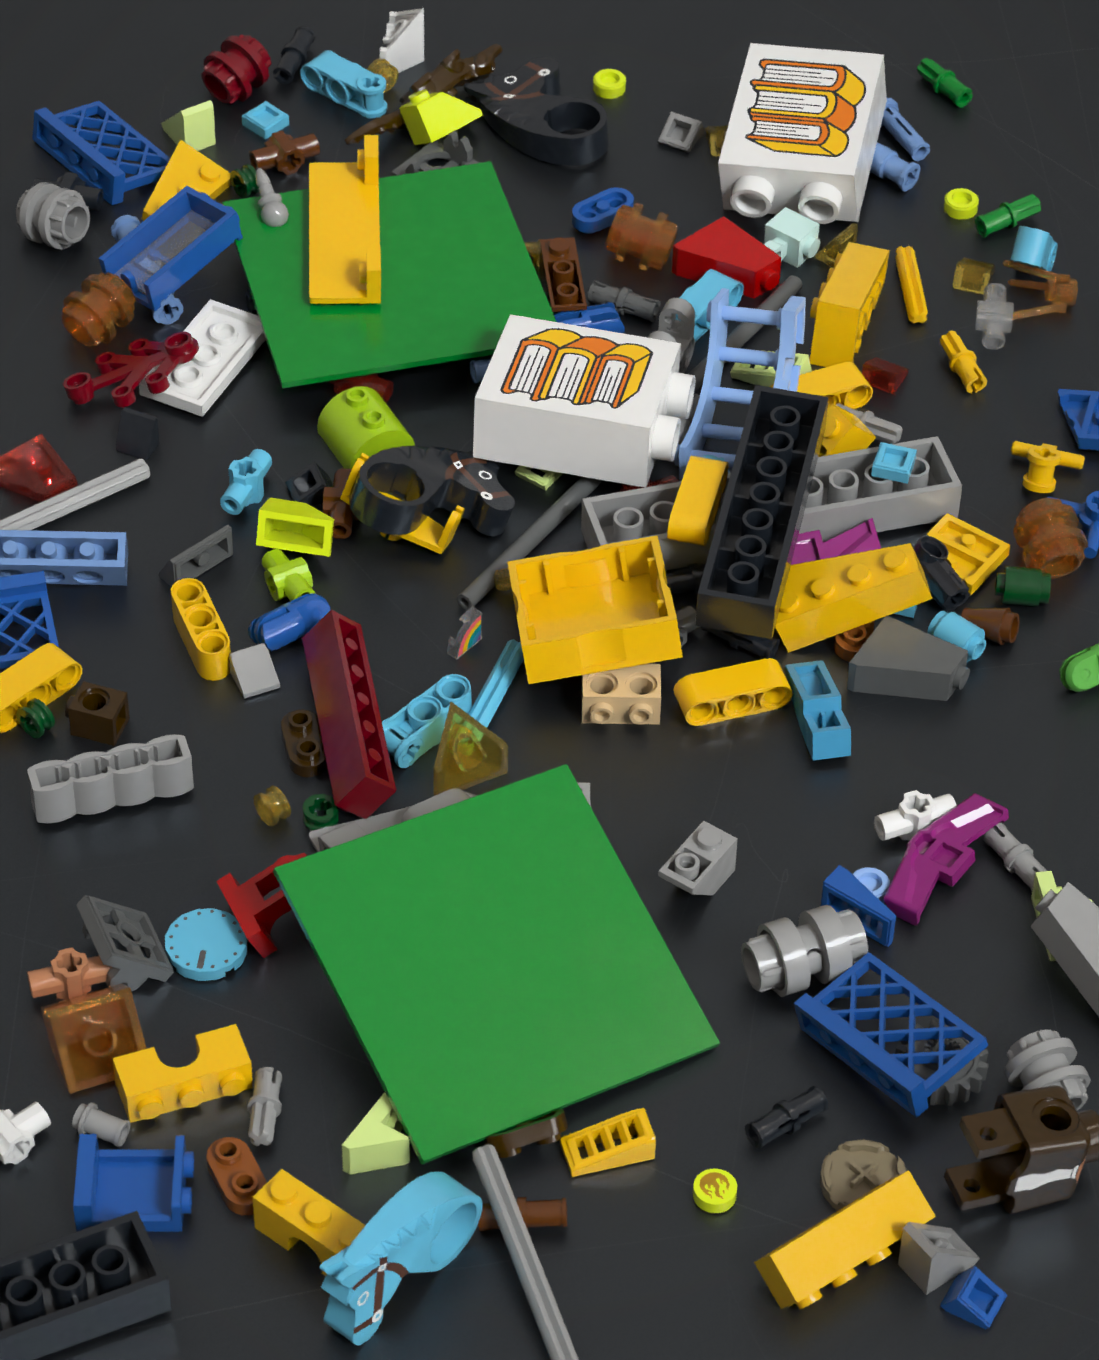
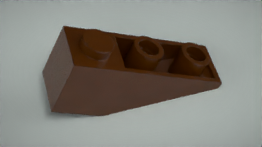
M575 237L540 239L539 273L541 285L552 312L587 310Z

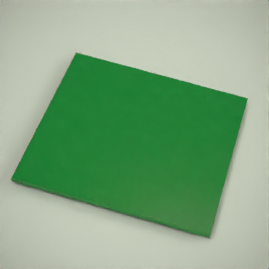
M491 161L379 178L381 303L311 304L309 302V189L278 193L281 195L282 203L289 212L287 222L279 227H270L263 223L261 219L262 209L258 205L261 196L222 202V205L232 207L240 219L239 225L243 238L240 241L235 239L234 243L282 388L493 355L510 314L556 322Z
M567 764L275 867L273 870L421 1164L480 1142L489 1135L505 1132L525 1121L535 1120L559 1108H565L718 1047L720 1044Z

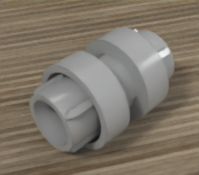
M823 905L803 911L799 916L797 927L787 917L761 924L757 930V937L750 938L748 942L743 943L741 946L743 967L752 987L759 992L773 989L782 997L808 989L812 974L823 984L834 981L868 953L866 933L857 914L850 909L836 912L830 905Z

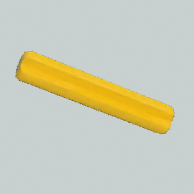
M900 246L896 249L897 255L895 260L908 319L913 324L917 322L923 324L927 320L928 310L915 252L911 246L905 248Z

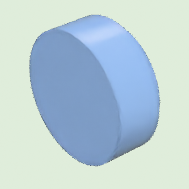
M871 867L856 870L853 875L884 904L883 898L890 885L888 876L883 871Z

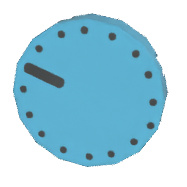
M214 908L196 909L182 914L170 925L165 935V952L169 962L176 967V971L183 977L197 981L218 980L226 976L225 972L233 968L235 971L242 965L247 955V938L236 917L229 912Z

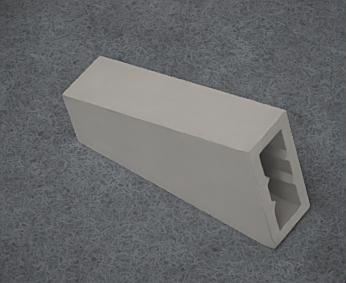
M1068 882L1057 894L1050 889L1037 904L1035 909L1041 914L1033 922L1031 928L1099 1017V907Z

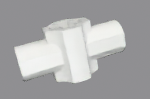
M917 790L910 791L904 794L903 801L899 803V809L875 816V830L882 841L898 836L902 840L910 841L919 830L926 828L957 805L949 793L932 798L930 794H922Z
M35 1101L15 1115L10 1109L0 1110V1160L4 1165L8 1163L16 1165L27 1158L29 1151L35 1145L33 1136L51 1125L46 1111L38 1102Z

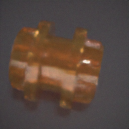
M636 202L634 207L622 205L617 210L605 243L607 250L616 253L615 260L620 262L625 261L627 254L640 258L639 269L648 271L649 266L659 270L662 269L673 248L678 233L677 224L668 221L669 214L663 212L659 213L656 220L644 216L645 205Z
M90 274L81 283L83 293L72 291L64 299L61 319L67 331L80 343L86 346H97L101 342L109 344L116 337L114 325L126 327L134 319L133 310L135 309L136 298L130 287L115 274Z
M1043 498L1028 504L1021 510L1016 519L1017 523L1013 529V535L1018 546L1023 548L1022 558L1026 567L1042 569V573H1051V579L1066 576L1079 568L1085 558L1084 550L1088 547V541L1084 532L1077 528L1079 520L1074 508L1070 505L1062 504L1060 499Z

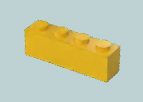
M908 1170L885 1181L754 1263L780 1309L797 1304L799 1310L823 1297L819 1289L831 1282L834 1288L857 1276L858 1274L854 1267L866 1261L868 1266H872L892 1254L888 1246L899 1239L900 1241L902 1240L903 1228L908 1222L925 1224L936 1216Z

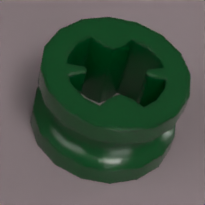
M246 164L241 167V170L235 169L231 171L230 180L232 186L241 198H247L251 193L256 194L259 192L254 167Z
M31 699L28 701L27 707L23 706L16 712L20 726L33 738H40L44 735L45 730H50L55 725V718L52 712L39 699Z
M315 794L305 800L303 804V823L306 828L313 831L337 825L339 821L338 806L335 805L333 797L326 794ZM323 810L325 816H317L315 811Z

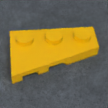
M180 139L143 210L142 220L147 219L185 186H189L200 193H206L214 200L232 185L230 172Z

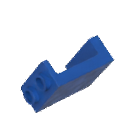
M79 1134L73 1201L76 1232L134 1211L138 1212L147 1232H182L183 1214H191L192 1187H185L186 1178L194 1177V1151H186L185 1135L176 1136L175 1149L99 1150L97 1134Z

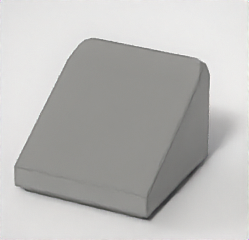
M670 112L658 142L689 153L702 137L705 129L699 120Z
M264 643L230 653V673L244 699L280 688L278 676Z

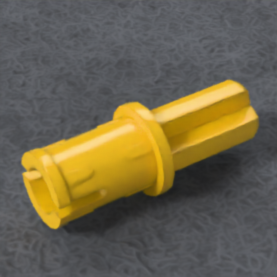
M951 330L946 335L941 336L940 344L950 359L949 367L954 373L959 375L966 391L977 393L985 388L987 379L976 364L977 357L975 353L967 350L956 331Z

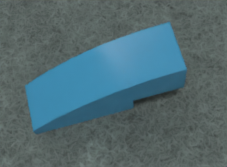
M823 660L785 665L787 681L793 693L792 702L812 760L851 756V727L841 710V694Z

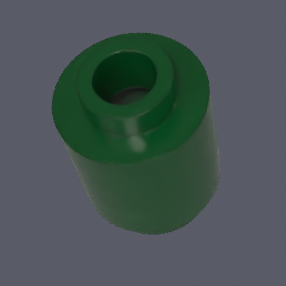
M1005 566L1004 573L996 574L995 595L1001 596L1002 604L1037 607L1039 603L1048 604L1051 590V573H1042V569Z

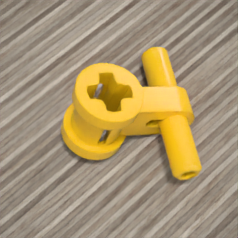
M1014 441L1011 448L1012 455L1028 458L1030 461L1029 471L1023 476L1022 485L1036 493H1051L1055 490L1056 480L1053 478L1055 466L1060 465L1081 470L1085 461L1083 455L1057 450V446L1045 443L1042 446Z

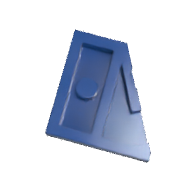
M1059 389V405L1078 448L1099 451V391Z

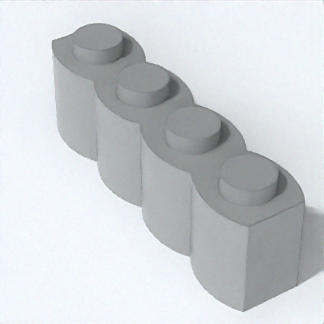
M165 735L157 737L146 744H123L112 748L108 752H86L76 755L67 761H44L27 769L31 803L36 820L39 823H56L69 819L75 814H97L107 811L115 805H138L154 797H175L185 794L194 788L192 757L184 735Z

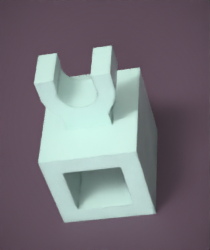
M785 207L765 225L764 245L781 256V261L783 260L798 268L808 258H812L819 249V223Z

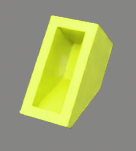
M427 89L409 96L410 102L399 107L414 145L432 143L483 116L479 108L444 92L429 94Z
M270 497L259 509L256 546L329 557L332 548L334 518L307 503Z

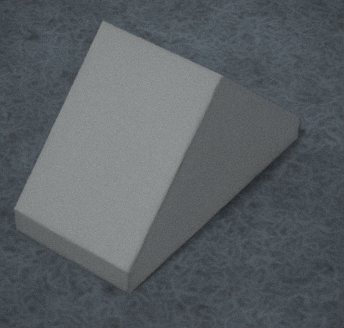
M908 1222L903 1228L898 1265L926 1295L969 1269L980 1259L952 1228Z

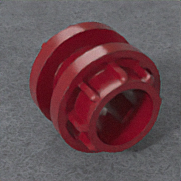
M241 34L238 37L229 36L221 43V52L212 51L204 58V71L201 73L202 81L207 90L217 100L233 104L236 100L244 102L251 96L252 86L258 88L268 81V68L271 66V59L264 46L255 38Z

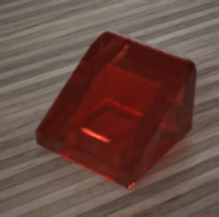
M877 357L867 360L862 368V374L871 386L894 394L909 372L908 368Z

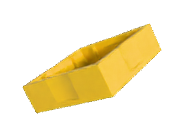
M658 535L605 544L582 551L559 552L507 562L528 684L683 657L676 612L670 588L667 586L665 566Z

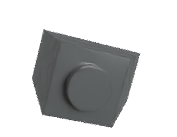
M885 616L850 661L847 689L859 693L948 701L956 688L961 690L968 680L970 668L966 667L968 650L894 618Z

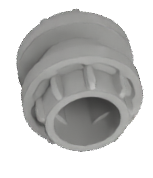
M47 182L36 184L31 189L26 190L20 197L16 208L17 224L20 226L24 236L30 241L44 242L46 245L56 249H66L74 243L81 241L87 233L90 224L89 207L86 206L83 197L77 191L60 188Z
M1040 1030L1024 1036L1009 1048L1007 1052L1009 1061L1004 1069V1073L1010 1085L1024 1086L1021 1091L1054 1085L1061 1086L1067 1092L1077 1111L1084 1106L1088 1099L1086 1088L1089 1086L1091 1079L1085 1067L1070 1065L1077 1056V1050L1070 1039L1061 1038L1057 1031Z

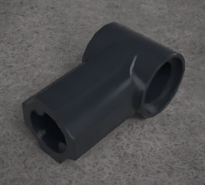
M921 536L913 549L925 573L931 596L943 611H954L957 607L964 604L971 595L968 592L969 588L947 562L946 559L949 553L946 546L934 537Z

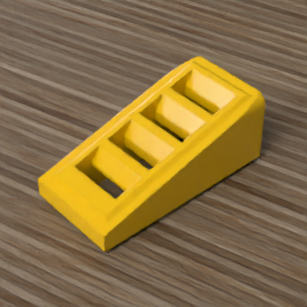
M639 1108L566 1135L560 1139V1145L571 1177L655 1159L656 1139L645 1108ZM637 1135V1138L632 1140L631 1136ZM620 1139L621 1144L615 1146L613 1140ZM602 1143L605 1151L598 1153L596 1144ZM585 1146L589 1157L581 1159L578 1148Z

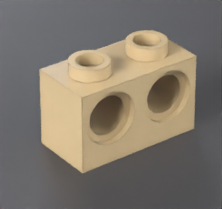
M642 664L582 675V723L660 725L661 664Z

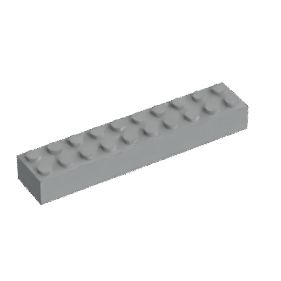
M938 436L892 444L917 450L916 460L908 484L871 476L872 466L879 447L818 457L799 534L820 530L822 541L826 542L873 518L877 532L938 522L946 513L958 518L962 484ZM728 473L725 490L706 546L667 539L670 514L682 482L679 481L583 498L581 532L588 549L605 544L658 535L665 571L688 567V564L697 563V565L705 564L731 473Z

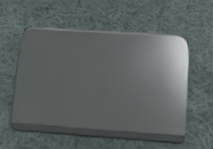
M224 526L169 560L159 572V577L172 587L176 581L184 578L194 579L233 555L231 526Z

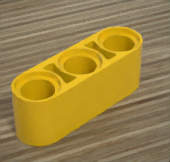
M843 362L801 374L799 376L797 392L829 397L828 408L832 403L835 405L839 403L851 409H858L871 399L873 388L854 363Z
M690 456L670 514L667 539L706 546L725 490L729 469L728 462Z
M184 578L176 581L171 588L173 621L198 674L210 681L226 678L230 674V639L205 586L201 581L193 578Z
M47 643L1 672L0 733L7 732L19 724L16 712L23 706L27 707V703L31 699H39L47 706L71 690L80 680L82 666L55 644Z
M772 658L690 674L678 680L673 689L686 721L693 726H702L776 710L785 706L793 695L779 662Z

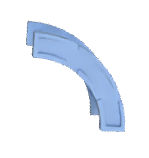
M722 288L714 299L709 301L706 317L707 321L710 322V337L702 389L689 430L682 443L678 444L674 458L675 465L679 466V480L683 479L691 455L698 457L704 455H714L718 458L723 457L725 462L729 463V469L733 467L736 455L702 451L707 438L740 442L743 427L711 424L717 401L750 405L753 391L720 387L724 361L773 367L776 371L773 388L797 392L801 366L794 365L796 343L803 344L806 297L791 296L783 308H779L778 311L729 306V289ZM728 320L776 326L780 330L779 349L775 352L726 347Z

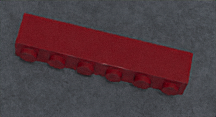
M330 610L302 638L335 805L344 812H351L363 819H367L396 792V786L361 624Z

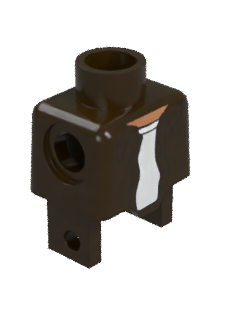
M1057 1085L1000 1094L997 1097L994 1110L963 1116L960 1120L959 1126L976 1159H981V1161L947 1168L944 1179L961 1211L1002 1202L1007 1213L1013 1214L1068 1199L1074 1194L1083 1165L1099 1161V1115L1092 1109L1077 1112L1065 1089ZM965 1187H973L977 1192H969Z

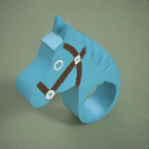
M444 1172L427 1173L403 1187L373 1216L356 1238L353 1239L351 1245L320 1265L319 1268L326 1273L321 1288L330 1294L324 1322L355 1345L359 1346L369 1340L382 1321L385 1305L392 1298L400 1281L406 1274L438 1271L447 1266L462 1251L480 1220L482 1213L481 1198Z

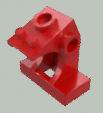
M306 853L283 856L241 885L231 873L216 881L246 938L263 958L278 950L270 936L273 924L283 914L292 910L282 890L268 899H264V896L270 891L280 887L273 870L275 867L306 857Z

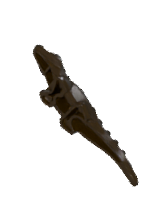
M493 44L475 56L461 59V52L458 49L454 50L438 64L435 70L424 74L409 88V91L399 99L402 103L401 106L410 102L409 96L427 89L429 94L444 92L454 97L458 93L455 89L456 87L488 78L490 73L496 68L495 58L502 53L501 45ZM398 108L393 113L368 122L344 141L347 145L358 144L364 139V135L383 134L386 131L393 133L394 130L404 129L406 124L400 109Z

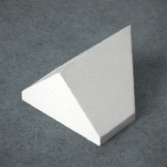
M424 8L400 12L390 11L386 37H383V44H386L387 47L380 48V75L384 78L424 62Z

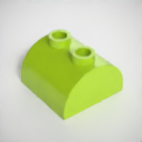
M352 387L339 393L326 404L318 419L317 429L319 435L344 469H352L362 453L371 457L382 450L401 446H415L413 438L379 393L370 387Z

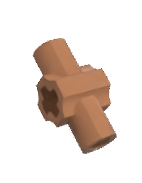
M67 948L58 951L56 958L50 961V967L28 971L27 978L33 999L56 994L57 998L64 999L69 1004L84 1001L85 995L92 990L91 985L106 982L107 973L112 967L103 965L99 955L87 958L86 953L77 952L74 948Z

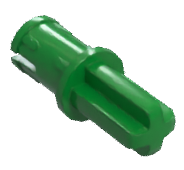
M924 58L921 60L920 65L917 67V72L933 85L936 93H943L958 107H964L970 102L973 91L957 80L953 71L943 69L932 59Z
M1030 194L1012 203L1003 202L998 209L982 216H977L975 218L976 229L982 237H986L1005 227L1014 228L1017 222L1041 211V202L1034 194Z

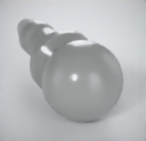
M258 168L256 170V184L261 195L258 201L259 208L262 209L261 219L267 226H282L288 220V209L282 203L281 195L274 193L267 174L263 169Z

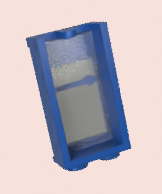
M185 186L98 258L105 283L153 311L158 310L161 307L160 302L167 299L171 293L173 294L230 246L235 239L240 241L243 238L237 212L232 207L224 206L211 199L206 193H200L189 186Z

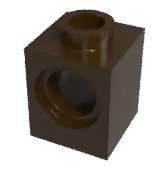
M83 681L76 695H71L66 704L65 716L69 718L71 735L115 746L130 719L127 692Z

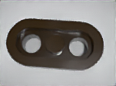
M303 709L287 713L281 721V734L290 769L296 775L307 778L322 774L327 769V762L318 716L309 710Z
M559 1108L535 1120H528L515 1125V1128L505 1132L489 1135L483 1140L484 1144L493 1145L499 1158H507L522 1152L521 1146L536 1142L538 1145L556 1142L562 1138L561 1133L568 1128L564 1110Z

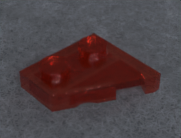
M42 434L0 456V486L39 502L78 486L74 474Z

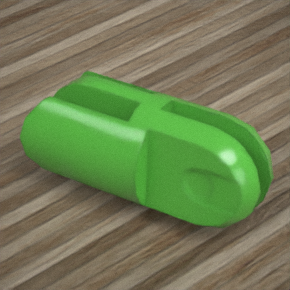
M1099 643L1069 656L1062 662L1059 676L1063 686L1072 691L1082 692L1099 685Z

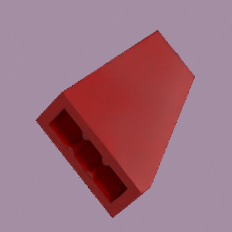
M724 216L673 245L672 273L677 276L699 281L708 270L714 269L741 282L744 285L743 295L750 298H756L779 284L781 256Z

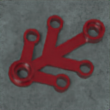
M189 332L174 333L166 338L164 342L137 339L128 346L131 355H117L113 352H105L96 357L95 363L98 371L103 375L92 379L89 373L78 372L67 377L63 382V386L70 400H73L75 404H85L93 399L94 391L125 379L120 386L112 390L111 395L117 407H127L136 400L134 389L155 366L160 365L155 372L150 373L145 378L149 392L158 394L166 391L170 386L167 378L168 375L178 364L191 361L199 350V344L195 338H192Z

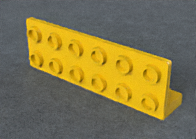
M364 135V149H357L358 162L309 164V302L311 304L381 303L378 135Z

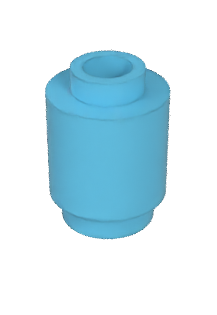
M940 611L932 619L927 630L928 634L968 650L967 662L979 658L986 647L985 631L955 612L947 613L946 611Z

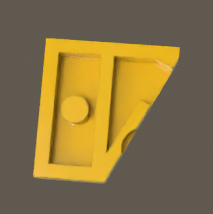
M948 513L927 533V536L936 538L946 546L949 553L946 559L947 562L968 586V592L971 595L1009 556L1010 544Z

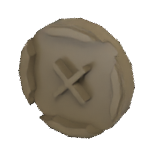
M865 1139L847 1141L839 1145L838 1149L832 1152L831 1155L829 1152L824 1158L820 1174L823 1196L834 1209L840 1210L890 1178L906 1172L904 1162L899 1156L896 1158L890 1153V1148L882 1143Z

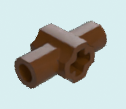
M282 130L272 133L269 140L265 142V147L249 152L250 163L255 170L261 168L264 171L276 167L278 171H283L286 175L298 172L300 166L305 163L306 158L319 155L320 146L314 133L293 139L291 135L285 134Z
M341 468L337 470L334 474L333 487H324L323 513L334 518V538L345 539L349 537L352 532L353 520H358L351 511L350 505L340 499L352 469Z

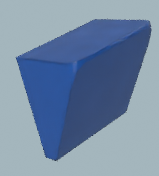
M974 1266L957 1275L942 1300L940 1307L948 1313L987 1329L992 1324L1007 1294Z

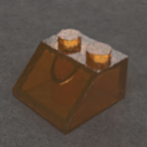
M124 984L41 1007L51 1048L70 1094L114 1081L113 1058L147 1049L131 988Z

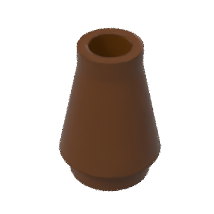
M965 607L962 611L961 617L983 629L986 639L1000 645H1004L1005 642L1013 643L1015 641L1020 619L1019 614L1011 612L1010 608L971 609Z

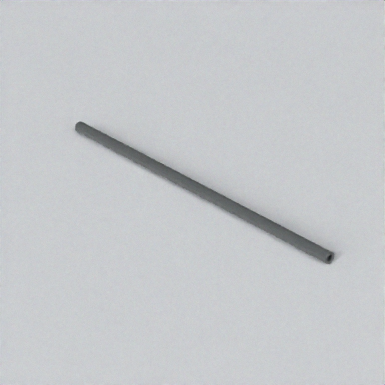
M789 276L756 309L778 311L791 296H795L802 289V281L797 276ZM741 322L727 336L726 347L741 348L765 324ZM707 356L689 373V375H695V392L703 384ZM588 477L578 479L457 596L458 604L465 610H471L509 573L508 561L524 559L582 502L583 498L591 494L604 480Z

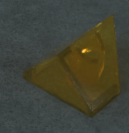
M450 702L433 768L434 796L453 788L465 790L508 773V745L506 742L453 702Z

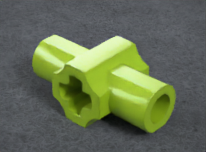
M280 549L268 551L263 556L262 566L266 570L264 571L265 582L269 588L270 595L275 601L286 597L291 601L305 594H316L312 588V575L306 561L302 557L290 561Z

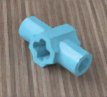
M254 449L248 457L233 460L228 468L230 485L220 499L221 507L227 513L233 515L240 514L244 507L253 503H259L264 496L263 478L272 466V457L266 451Z

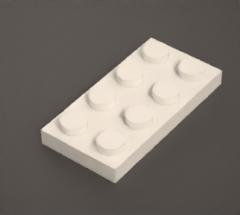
M211 299L183 331L189 332L192 338H195L199 344V350L194 355V358L187 363L178 364L167 377L170 383L169 388L158 394L150 393L145 378L150 373L155 372L160 365L153 367L139 383L140 395L203 417L266 340L258 315Z

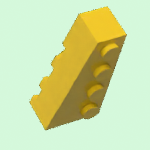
M849 242L843 254H837L834 268L830 267L826 283L822 282L819 296L814 297L811 306L810 318L815 319L810 364L829 367L843 362L854 363V353H858L860 349L863 331L868 328L872 309H875L885 283L890 250Z
M908 543L791 565L775 625L788 653L931 600L932 596L925 573L912 544Z

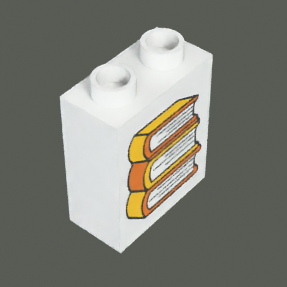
M750 43L718 162L723 209L736 210L744 216L755 218L765 216L766 214H778L786 207L819 224H827L835 220L858 222L887 102L884 54Z
M510 314L475 396L473 457L646 487L656 459L673 462L680 435V418L688 419L692 408L696 379L695 375L679 373L681 343Z

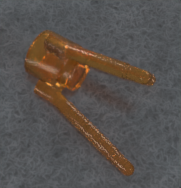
M1003 261V265L1049 279L1046 283L1011 279L1009 280V285L1045 290V301H1051L1052 305L1007 313L1004 316L1006 320L1052 312L1066 313V306L1074 307L1077 299V279L1070 278V275L1057 274L1019 262Z

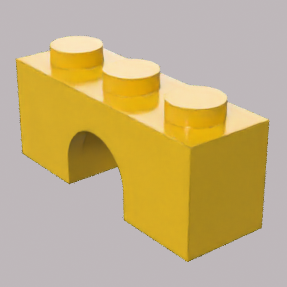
M234 1024L195 1035L197 1059L185 1067L175 1068L163 1064L159 1060L154 1047L113 1058L115 1085L130 1123L143 1119H153L164 1113L185 1107L192 1108L203 1102L224 1096H234L242 1091L252 1089V1064L237 1025Z
M283 1169L253 1196L255 1228L288 1251L299 1240H302L317 1254L321 1264L351 1245L353 1239L365 1227V1224Z

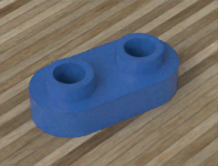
M623 188L604 190L574 205L572 209V225L577 230L586 234L598 232L628 218L633 213L634 197L631 192Z

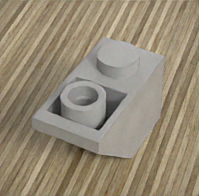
M703 821L658 871V876L692 895H714L735 871L738 838Z

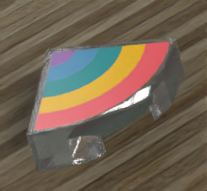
M473 606L460 617L459 620L464 624L458 631L456 638L450 636L448 640L447 654L456 660L482 640V612Z

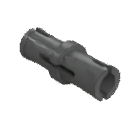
M595 280L591 284L587 296V301L594 304L613 302L619 315L623 316L626 313L650 322L655 321L661 306L659 300L635 294L630 288H615Z

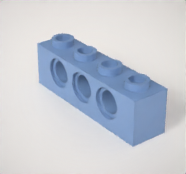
M0 530V577L44 570L46 584L127 586L128 544L126 532Z

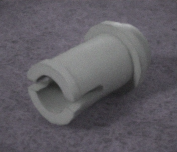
M82 1103L74 1114L72 1127L78 1129V1134H97L98 1138L121 1147L128 1137L131 1123L128 1120H123L98 1110L97 1104L90 1103L86 1105Z

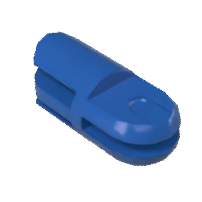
M613 302L587 306V310L562 311L554 314L558 323L625 333L623 322L620 320Z
M313 593L302 595L254 619L248 627V635L257 645L264 643L267 649L271 651L277 650L303 638L331 610L330 605L320 595Z

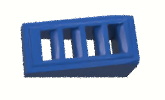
M839 865L823 881L821 906L830 905L836 912L847 909L855 912L864 927L866 936L889 947L893 943L896 915L850 871Z

